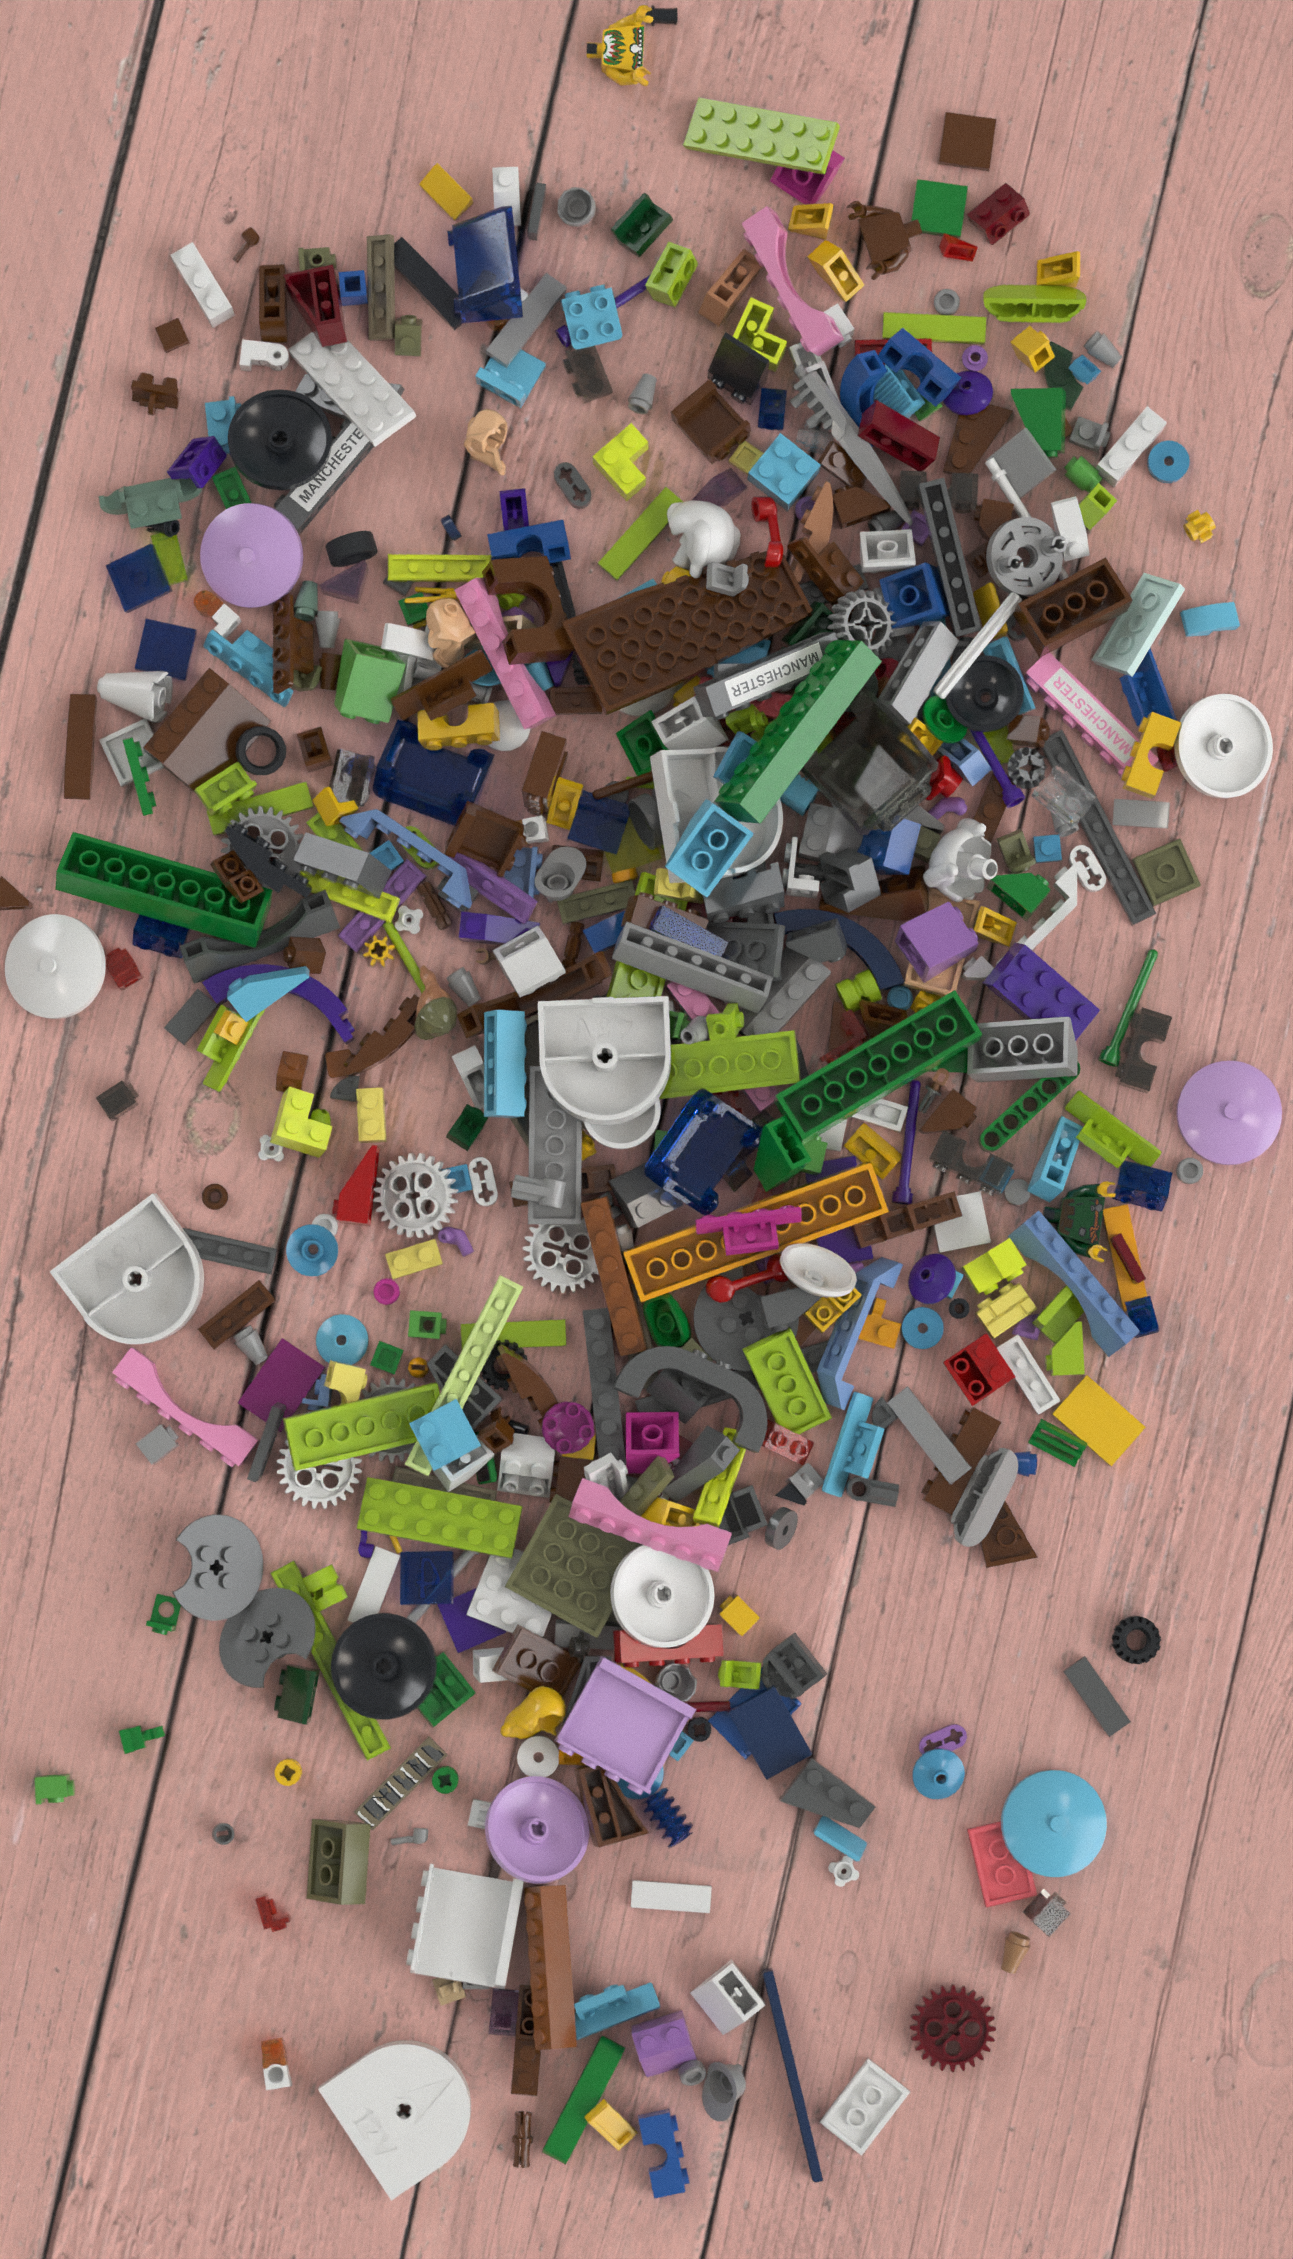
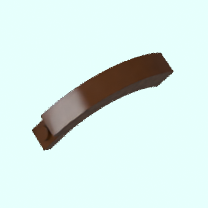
M603 951L595 953L565 969V974L559 976L555 981L548 982L537 988L531 994L520 998L517 992L514 991L493 1000L473 1005L458 1013L457 1018L466 1039L484 1033V1012L493 1010L524 1011L526 1018L538 1013V1001L568 1000L603 983V980L613 975Z

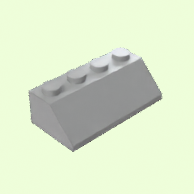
M786 946L782 951L781 957L782 981L772 982L768 998L759 1013L738 1006L739 1012L742 1011L744 1015V1026L739 1033L742 1036L780 1032L829 978L831 971L822 963Z
M1070 1017L976 1023L982 1032V1037L980 1041L968 1047L967 1074L976 1082L1077 1076L1078 1050Z

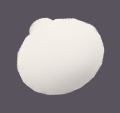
M509 700L497 701L494 704L499 711L500 741H493L489 747L493 750L512 751L528 740L531 728H523Z

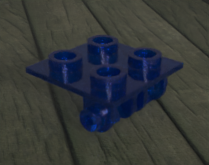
M583 790L567 839L617 855L630 816L628 804L607 797L595 800L591 792Z

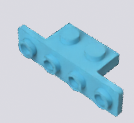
M214 630L208 633L203 646L210 654L219 658L231 670L239 673L251 685L267 694L274 702H277L282 707L288 705L294 692L291 688L286 689L280 694L273 692V649L249 630H246L233 644Z
M853 1392L824 1479L822 1492L842 1497L849 1473L869 1478L884 1432V1428L866 1423L873 1403L872 1397Z
M648 1983L630 1991H626L624 1985L618 1986L616 1984L606 1987L603 1990L604 1992L598 1995L589 1994L581 1997L579 2002L574 2004L576 2010V2039H582L659 2009L660 2003L653 1984Z

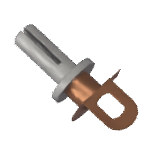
M938 1069L933 1079L930 1078L933 1080L931 1086H925L928 1092L918 1107L920 1112L923 1109L922 1113H926L935 1096L942 1095L939 1092L942 1086L947 1088L944 1086L949 1078V1072L946 1069ZM940 1073L946 1075L943 1082L937 1080Z

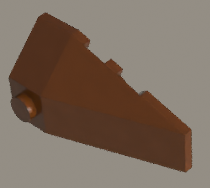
M925 866L911 867L909 875H891L892 877L878 881L881 895L849 913L825 903L822 894L818 905L819 910L897 921L912 920L928 912V890L923 879V874L926 872Z

